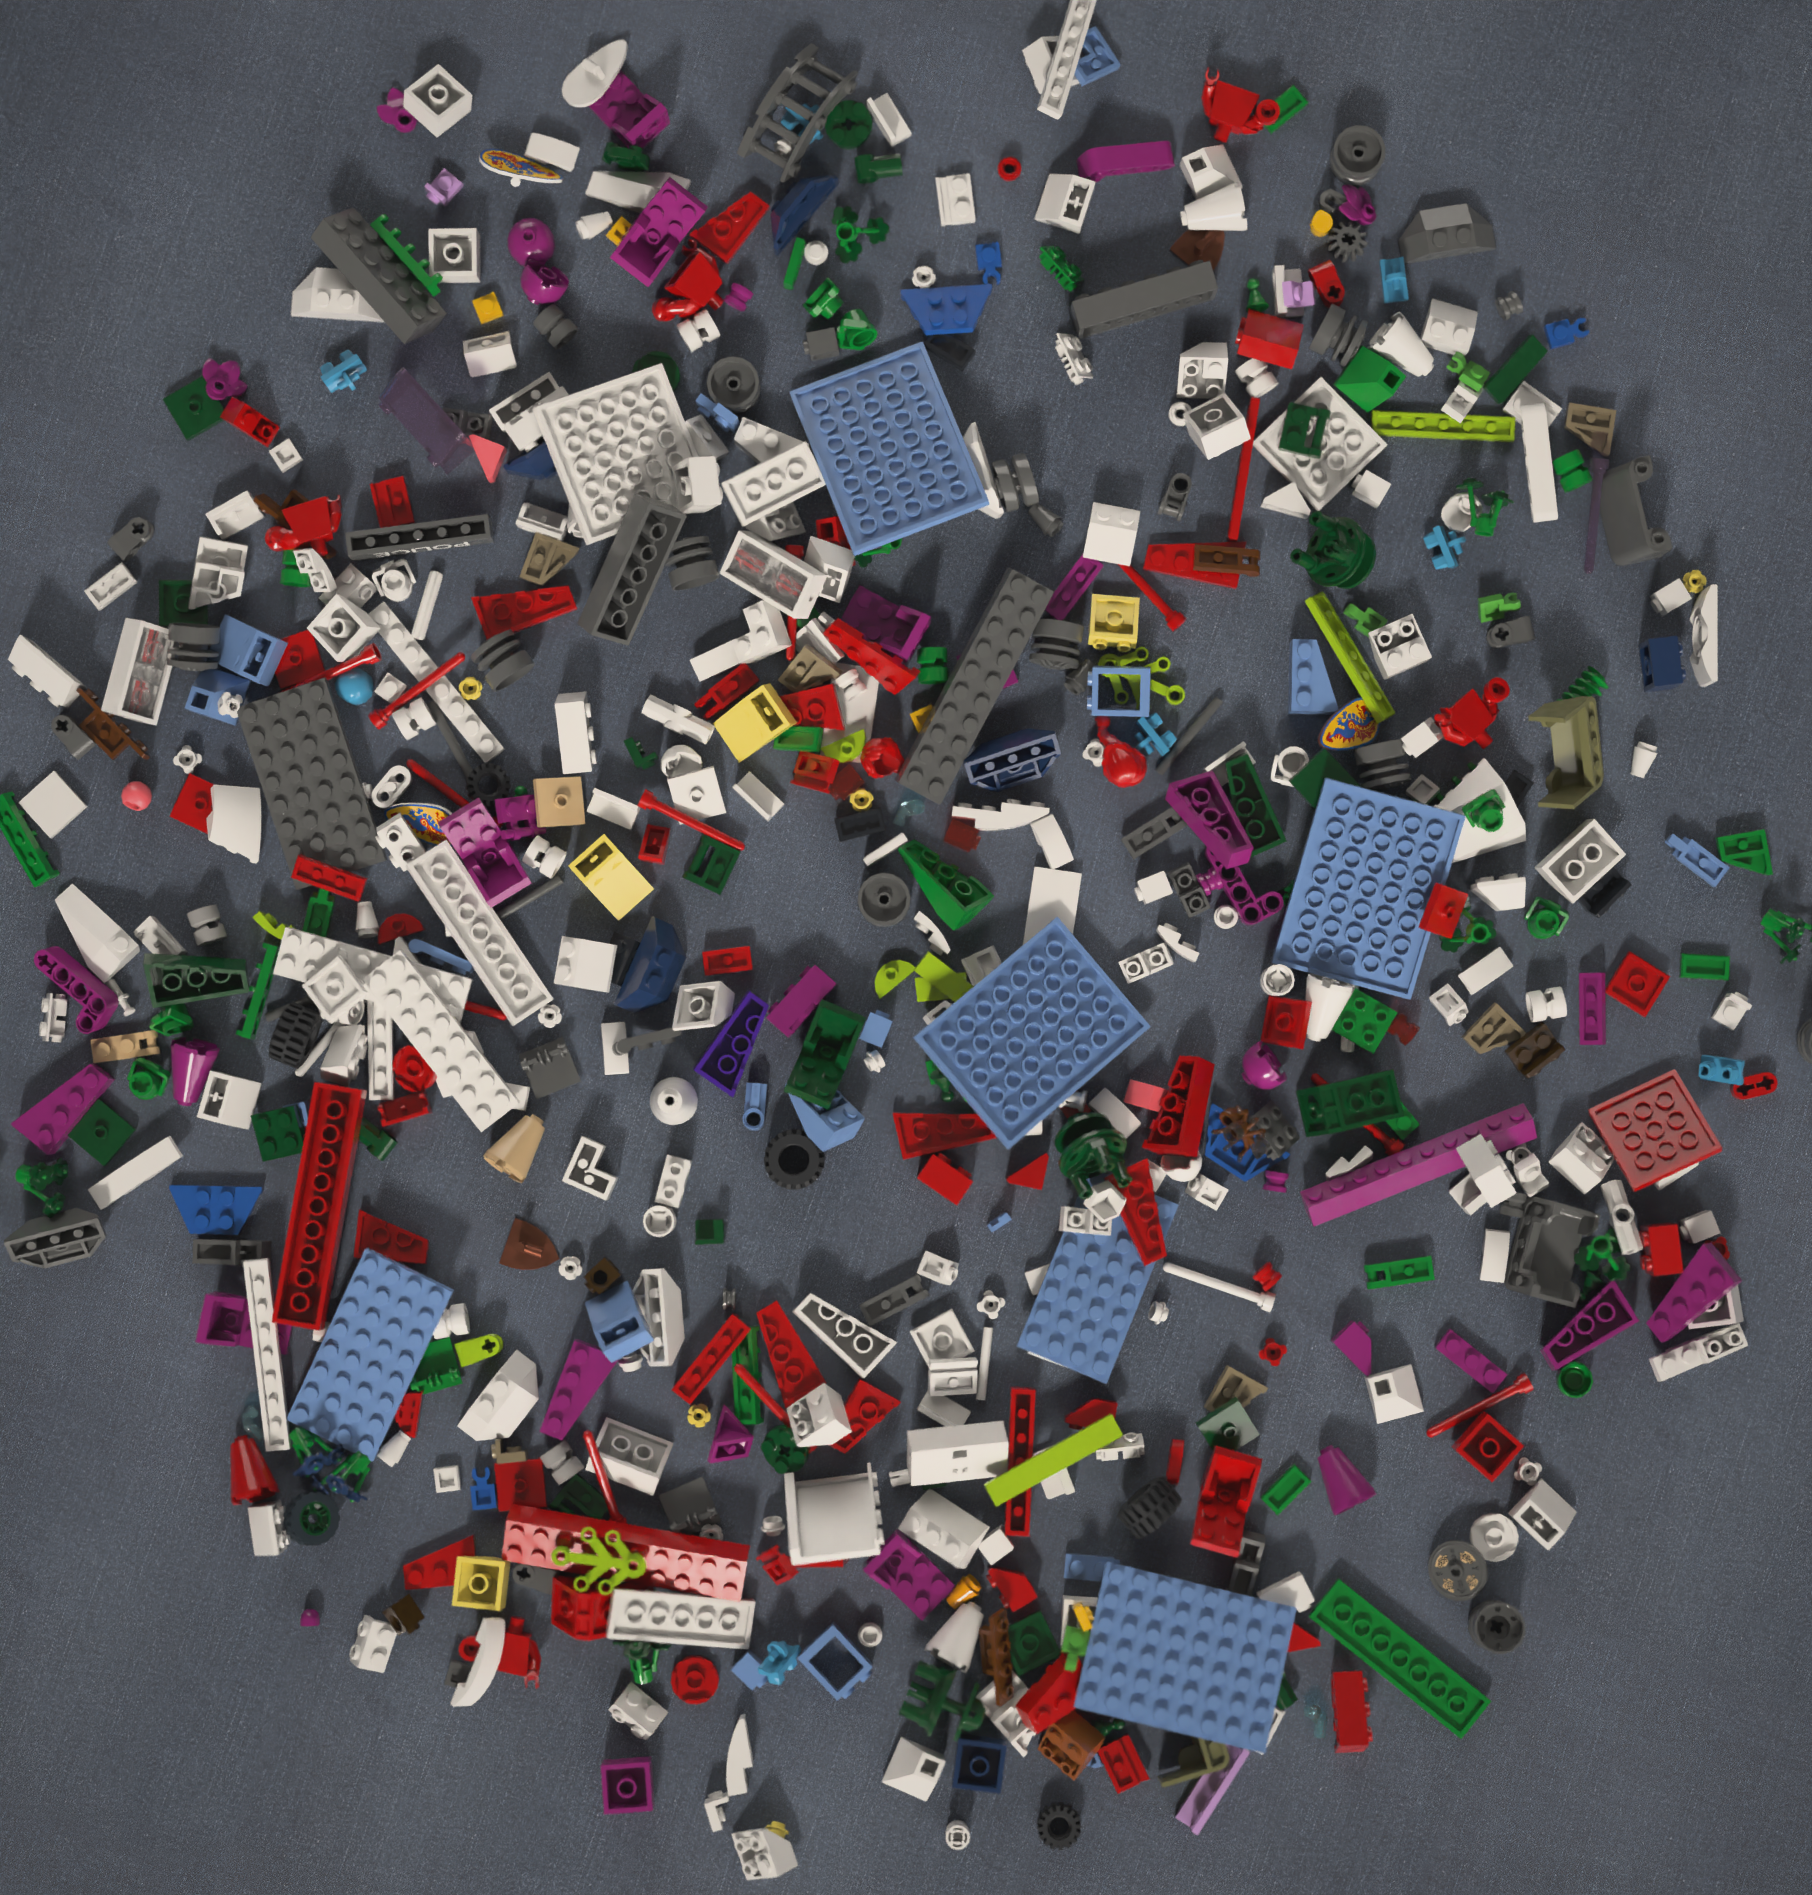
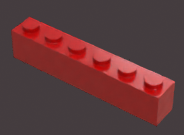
M1010 1386L1007 1471L1033 1457L1035 1387ZM1031 1488L1005 1501V1535L1029 1536Z

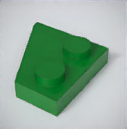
M1765 829L1715 838L1719 860L1723 863L1767 876L1773 875Z

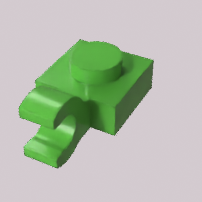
M1456 352L1452 358L1454 361L1450 360L1447 368L1461 375L1458 380L1479 392L1490 372L1471 360L1467 363L1465 356L1460 352Z
M1501 593L1478 598V616L1481 623L1504 618V612L1521 609L1520 600H1517L1516 593H1509L1504 598Z
M1352 603L1343 612L1348 617L1357 621L1354 628L1368 638L1369 632L1385 626L1388 621L1370 607H1367L1363 612Z
M1066 1626L1061 1647L1062 1652L1068 1653L1064 1670L1074 1672L1077 1666L1078 1655L1085 1657L1090 1631Z

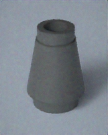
M1039 503L1034 504L1028 512L1044 535L1048 534L1050 537H1053L1063 527L1064 523L1061 521V517Z
M1085 659L1078 665V668L1065 677V688L1075 695L1084 692L1088 685V671H1092L1093 666L1096 665L1092 661Z

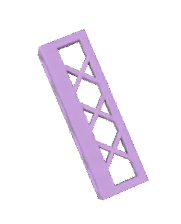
M1226 1744L1229 1753L1228 1765L1222 1770L1200 1776L1177 1811L1175 1818L1189 1826L1196 1835L1199 1834L1250 1754L1248 1749Z

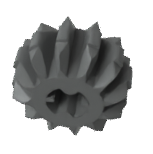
M1349 221L1347 227H1345L1343 222H1339L1338 229L1332 227L1330 231L1332 235L1327 237V242L1331 243L1328 246V251H1336L1333 256L1334 259L1341 255L1342 262H1346L1348 256L1351 261H1355L1357 259L1356 255L1362 256L1364 254L1362 248L1367 247L1368 242L1362 240L1367 236L1366 232L1359 233L1361 225L1358 224L1353 228L1352 221ZM1344 238H1346L1347 241H1352L1350 246L1347 242L1343 243Z

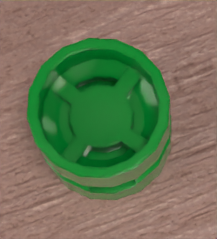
M1579 449L1552 461V467L1556 475H1561L1559 482L1565 493L1573 491L1593 480L1588 468L1583 467L1585 461Z
M283 550L282 563L285 565V568L281 570L280 584L293 587H311L309 574L300 573L294 550Z
M925 647L917 649V663L921 665L918 669L920 670L918 674L919 684H942L947 682L948 668L944 666L948 662L947 648Z

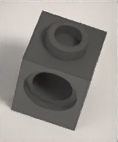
M834 327L806 333L807 340L803 341L805 355L810 354L811 361L839 356Z

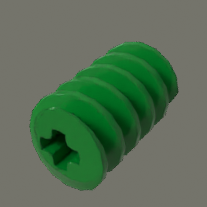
M1588 665V671L1581 672L1582 678L1574 680L1575 685L1568 687L1569 692L1562 693V699L1592 696L1593 694L1601 697L1602 693L1599 688L1608 689L1609 687L1605 682V678L1596 669Z

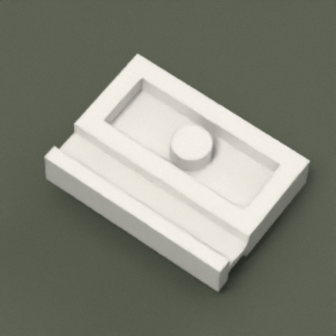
M970 173L946 176L944 178L936 177L941 227L951 224L975 223Z
M1523 381L1502 411L1510 417H1515V420L1521 424L1520 406L1545 403L1549 428L1562 408Z
M814 618L796 633V650L799 653L807 643L835 665L845 655L837 645L833 644L823 634L825 629Z
M994 945L961 960L973 986L978 984L1002 963Z
M976 1357L929 1360V1396L976 1394L978 1360Z

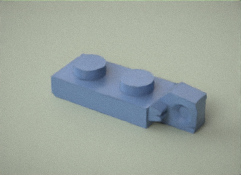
M1670 834L1665 840V843L1674 850L1672 855L1676 857L1675 859L1712 887L1717 886L1729 869L1726 864L1693 839L1684 837L1681 840L1676 835Z
M1066 1553L1064 1578L1101 1582L1106 1562L1120 1565V1560L1107 1556Z

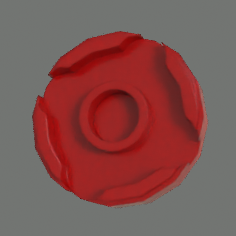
M413 1044L401 1048L394 1056L393 1071H395L397 1076L395 1079L404 1089L411 1092H419L431 1087L436 1081L437 1075Z
M701 1655L684 1657L676 1664L671 1675L673 1692L687 1704L697 1705L708 1701L716 1692L719 1684L717 1667L710 1659Z

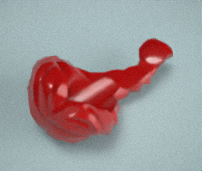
M1097 716L1094 719L1098 727L1097 737L1104 746L1102 755L1103 775L1109 782L1122 788L1140 783L1147 772L1145 755L1138 749L1131 747L1130 744L1118 740L1115 735L1107 731L1110 725L1109 716Z
M891 737L871 739L864 745L860 757L864 770L872 778H883L891 775L893 772L898 774L905 761L901 755L900 748H898L897 743Z

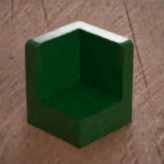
M700 1219L695 1221V1245L725 1243L724 1219Z

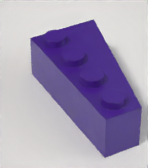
M748 990L693 1067L695 1072L732 1098L742 1077L769 1004Z

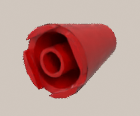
M248 1435L234 1438V1443L230 1444L232 1504L243 1505L242 1500L244 1499L253 1503L275 1495V1492L279 1493V1486L255 1439L249 1438Z

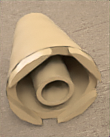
M534 1114L530 1117L525 1115L483 1155L484 1159L501 1173L505 1172L512 1180L523 1183L545 1131V1127L542 1125L544 1121Z

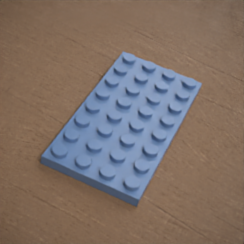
M1102 1173L1088 1178L1087 1181L1090 1187L1105 1182L1103 1178L1109 1175ZM1078 1195L1073 1207L1088 1209L1084 1205L1085 1199H1081ZM1154 1195L1165 1240L1178 1204ZM1120 1215L1112 1219L1110 1236L1063 1231L1017 1343L1019 1348L1107 1384L1155 1265V1262L1146 1266L1143 1265Z
M366 1248L287 1416V1420L337 1445L342 1444L343 1448L353 1453L360 1451L373 1462L454 1290L376 1251Z

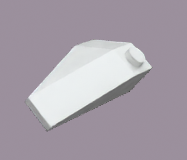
M593 171L586 195L641 213L669 177L687 191L691 180L669 172Z

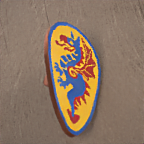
M1362 697L1355 698L1344 704L1326 721L1318 736V743L1321 747L1334 751L1359 748L1370 744L1376 739L1380 723H1376Z

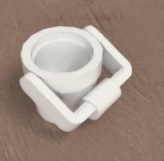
M400 559L395 562L394 560L380 565L381 568L372 572V579L380 596H386L392 601L399 602L407 599L412 593L413 584L416 583V579L406 559ZM405 565L408 574L396 569ZM384 574L381 580L382 584L380 586V583L376 576Z
M1290 746L1284 749L1280 755L1275 754L1271 769V780L1281 783V785L1293 787L1289 780L1309 761L1307 753L1302 748ZM1277 763L1280 772L1283 774L1282 776L1275 775Z

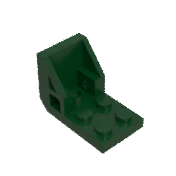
M821 1000L799 1057L786 1083L784 1092L829 1109L853 1054L866 1017Z
M1393 1069L1296 1090L1306 1137L1337 1133L1404 1116Z

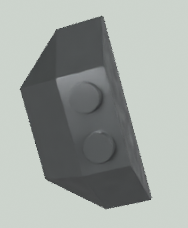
M1467 203L1419 211L1398 240L1400 256L1404 257V264L1496 249L1492 225Z
M73 1208L59 1212L51 1218L42 1216L27 1221L4 1239V1244L13 1262H22L45 1269L91 1257L105 1239L106 1233L98 1215L79 1208Z

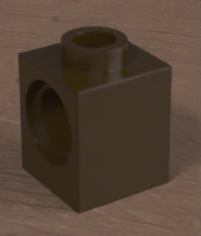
M606 1256L583 1276L586 1280L584 1284L593 1294L597 1292L600 1295L623 1273ZM598 1270H603L607 1274V1281L603 1284L598 1283L595 1279V1274Z
M410 1594L400 1598L382 1611L398 1636L404 1632L410 1635L421 1627L419 1622L425 1618Z

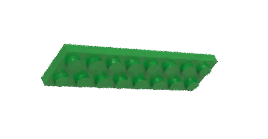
M1337 1578L1308 1615L1309 1618L1460 1739L1464 1737L1491 1702L1490 1699L1339 1578Z

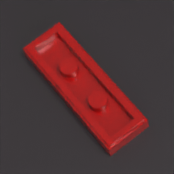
M301 854L297 857L291 875L293 879L358 902L361 901L368 879Z

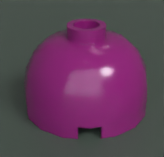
M534 218L522 219L516 222L509 231L507 238L508 250L513 259L520 265L525 266L529 259L546 262L553 256L555 238L549 226L541 220Z
M529 259L520 276V284L527 295V299L537 305L552 304L560 300L569 286V279L555 266L551 269L544 266L545 261Z
M1259 1041L1245 1052L1242 1058L1244 1072L1241 1074L1248 1085L1253 1083L1257 1088L1263 1090L1273 1089L1285 1082L1287 1075L1286 1072L1281 1074L1278 1069L1282 1065L1273 1051L1266 1044L1261 1046L1262 1041Z

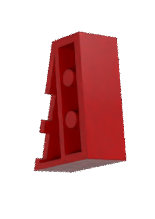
M1061 1651V1655L1055 1663L1045 1669L1046 1673L1038 1683L1034 1682L1015 1705L1024 1726L1034 1733H1040L1076 1709L1073 1705L1083 1666L1079 1657L1076 1670L1074 1672L1067 1671L1064 1668L1068 1653Z
M1362 1671L1333 1672L1330 1677L1332 1707L1334 1708L1335 1719L1333 1730L1336 1731L1337 1745H1334L1335 1753L1364 1752L1369 1746V1742H1372V1728L1367 1727L1366 1717H1370L1369 1702H1365L1364 1692H1368L1367 1678L1362 1676Z

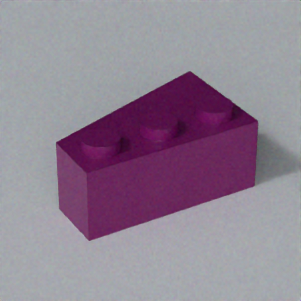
M808 965L799 975L802 979L796 985L792 983L783 993L785 998L780 1003L776 1001L767 1011L769 1015L766 1018L788 1038L793 1035L816 1009L821 1000H824L837 985L816 965L812 968Z

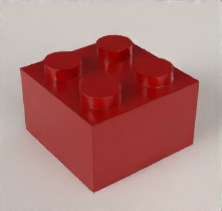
M939 1152L937 1156L932 1154L918 1174L917 1179L955 1205H958L973 1183V1180L970 1179L972 1174L961 1166L955 1169L949 1165L951 1160Z
M1666 1222L1640 1225L1638 1233L1643 1245V1255H1640L1641 1269H1645L1646 1274L1653 1276L1683 1273L1678 1224Z
M1484 1411L1480 1413L1452 1445V1448L1491 1482L1499 1476L1524 1447L1522 1443Z

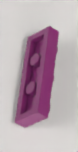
M1082 554L1055 590L1044 611L1055 620L1063 621L1104 565L1098 560L1084 558Z
M1579 973L1580 1045H1606L1605 973Z
M1448 1329L1434 1347L1491 1393L1497 1389L1507 1376L1504 1371L1451 1329Z

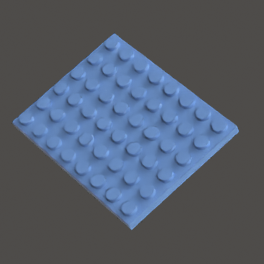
M923 341L789 392L854 556L990 505Z
M1325 777L1271 962L1411 1000L1431 932L1418 927L1435 883L1446 884L1466 818L1465 815Z
M1056 917L913 1038L1008 1150L1151 1026L1062 921Z
M1106 1562L1094 1612V1620L1092 1621L1093 1628L1090 1630L1087 1651L1073 1707L1265 1754L1296 1607Z

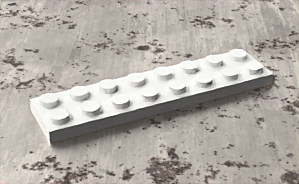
M447 840L405 866L512 1026L553 1000V997L500 918L485 901L471 875Z
M285 927L273 974L307 982L335 957L340 955L368 991V994L362 999L381 1004L362 979L392 956ZM412 962L451 1014L461 1024L473 979Z
M402 949L362 979L480 1132L484 1131L520 1103L515 1094Z

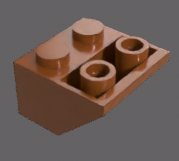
M1073 1710L1048 1727L1038 1750L1058 1766L1064 1774L1076 1780L1100 1749L1105 1736Z

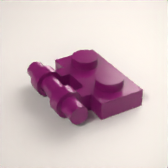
M534 794L495 799L498 823L506 822L507 830L501 831V838L503 840L510 839L515 841L526 836L535 838L537 835L546 833V827H537ZM524 820L525 827H518L517 821Z

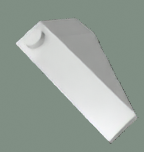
M71 884L55 899L87 967L104 984L140 952L139 945L74 884Z

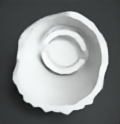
M1468 492L1455 494L1443 506L1441 518L1449 530H1455V532L1459 533L1471 527ZM1474 495L1476 518H1479L1483 507L1478 497Z
M675 745L669 748L661 759V770L667 777L702 769L701 756L686 745Z
M1199 1150L1197 1158L1163 1155L1160 1165L1170 1178L1185 1182L1194 1179L1202 1167V1157Z

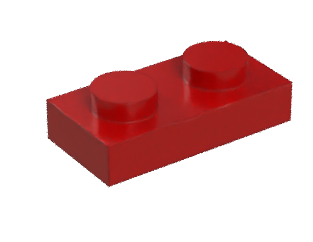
M750 946L702 952L705 976L753 970Z

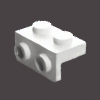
M350 563L336 578L337 589L331 592H324L319 599L327 605L338 593L361 608L378 589Z
M364 1615L363 1621L358 1625L356 1642L350 1649V1661L357 1668L384 1673L397 1633L389 1622L375 1620L369 1615Z
M632 1682L628 1684L609 1708L612 1717L616 1721L624 1722L631 1728V1732L636 1737L643 1738L644 1740H647L668 1714V1711Z

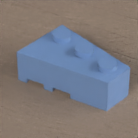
M1292 639L1289 643L1288 714L1333 715L1338 710V706L1317 640Z

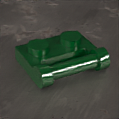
M1289 402L1278 450L1320 459L1322 454L1320 448L1326 421L1330 419L1331 411ZM1312 416L1317 418L1311 448L1304 447L1310 417Z
M702 834L699 840L701 843L688 870L684 871L682 878L721 895L741 852ZM709 846H712L716 849L702 878H700L696 874Z
M577 1473L548 1506L553 1511L556 1509L558 1512L577 1515L562 1503L566 1497L591 1518L601 1519L608 1510L603 1494Z

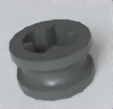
M723 1288V1310H727L728 1307L736 1310V1288H733L731 1291Z

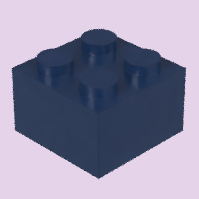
M1677 636L1648 639L1638 645L1644 693L1670 690L1683 684V680L1686 679L1685 666L1681 665L1680 656L1683 654V647L1681 641H1678Z
M960 1734L956 1746L952 1788L1001 1794L1007 1748L1006 1740Z

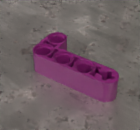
M1170 141L1096 147L1085 151L1076 159L1079 177L1095 181L1096 183L1105 176L1163 171L1175 166Z
M1206 846L1205 857L1210 866L1219 875L1223 884V890L1243 924L1254 925L1282 909L1283 897L1277 892H1268L1256 899L1238 866L1232 868L1234 871L1232 878L1227 879L1223 877L1221 870L1224 866L1222 863L1219 866L1216 865L1219 860L1215 855L1212 856L1211 851ZM1235 887L1244 889V899L1238 900L1233 896ZM1269 896L1276 898L1278 902L1274 910L1266 906V899ZM1247 908H1253L1256 911L1257 916L1254 921H1249L1245 918L1244 913Z
M52 946L37 951L34 956L35 966L83 1006L76 1018L77 1029L83 1034L103 1029L119 1004L115 992L61 947Z

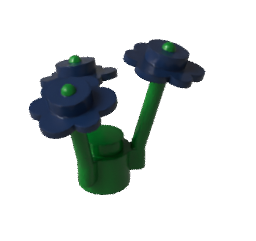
M301 1426L294 1429L289 1435L301 1464L300 1468L292 1473L295 1477L309 1478L314 1473L320 1471L324 1464L327 1466L337 1464L344 1457L343 1451L345 1448H343L342 1444L333 1450L318 1435ZM313 1440L329 1453L328 1458L322 1455V1453L311 1454L309 1448L313 1446ZM302 1451H304L307 1456L305 1459Z
M360 1451L353 1453L352 1456L349 1454L321 1482L314 1475L311 1476L315 1480L311 1483L314 1486V1491L325 1492L330 1496L331 1494L324 1487L328 1483L329 1488L337 1494L341 1492L343 1495H346V1498L350 1499V1502L355 1501L359 1503L360 1499L367 1501L368 1498L358 1493L366 1475L370 1471L367 1466L371 1461ZM346 1467L347 1470L343 1473V1475L341 1477L337 1476V1474L343 1468ZM350 1473L356 1476L361 1473L354 1490L350 1491L349 1486L344 1482Z

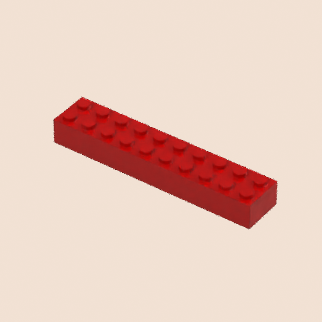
M314 1082L271 1321L273 1323L313 1330L325 1329L367 1090Z
M511 1504L505 1526L501 1559L503 1561L586 1575L596 1566L572 1562L564 1566H558L552 1561V1551L556 1547L566 1546L573 1553L598 1556L591 1545L581 1538L582 1530L592 1527L596 1531L597 1538L612 1558L622 1559L614 1545L607 1544L605 1540L607 1532L615 1530L619 1532L622 1542L630 1553L640 1554L646 1561V1570L640 1577H627L623 1582L741 1601L750 1545ZM586 1530L584 1533L585 1538L591 1539L593 1532ZM611 1533L608 1538L610 1542L614 1543L617 1541V1535ZM559 1551L557 1553V1559L559 1561H563L565 1559V1553ZM631 1561L629 1564L630 1569L637 1570L638 1563ZM610 1568L600 1577L610 1579L621 1569Z

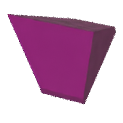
M725 1404L707 1461L710 1464L748 1457L754 1436Z

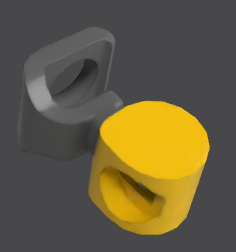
M1328 189L1324 191L1319 199V207L1322 210H1318L1315 213L1310 224V230L1315 236L1323 237L1327 235L1332 227L1333 219L1331 215L1335 209L1328 204V200L1330 199L1338 205L1347 202V198L1335 190Z

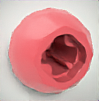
M133 781L123 788L121 799L128 808L141 811L151 803L152 794L146 784L140 781Z

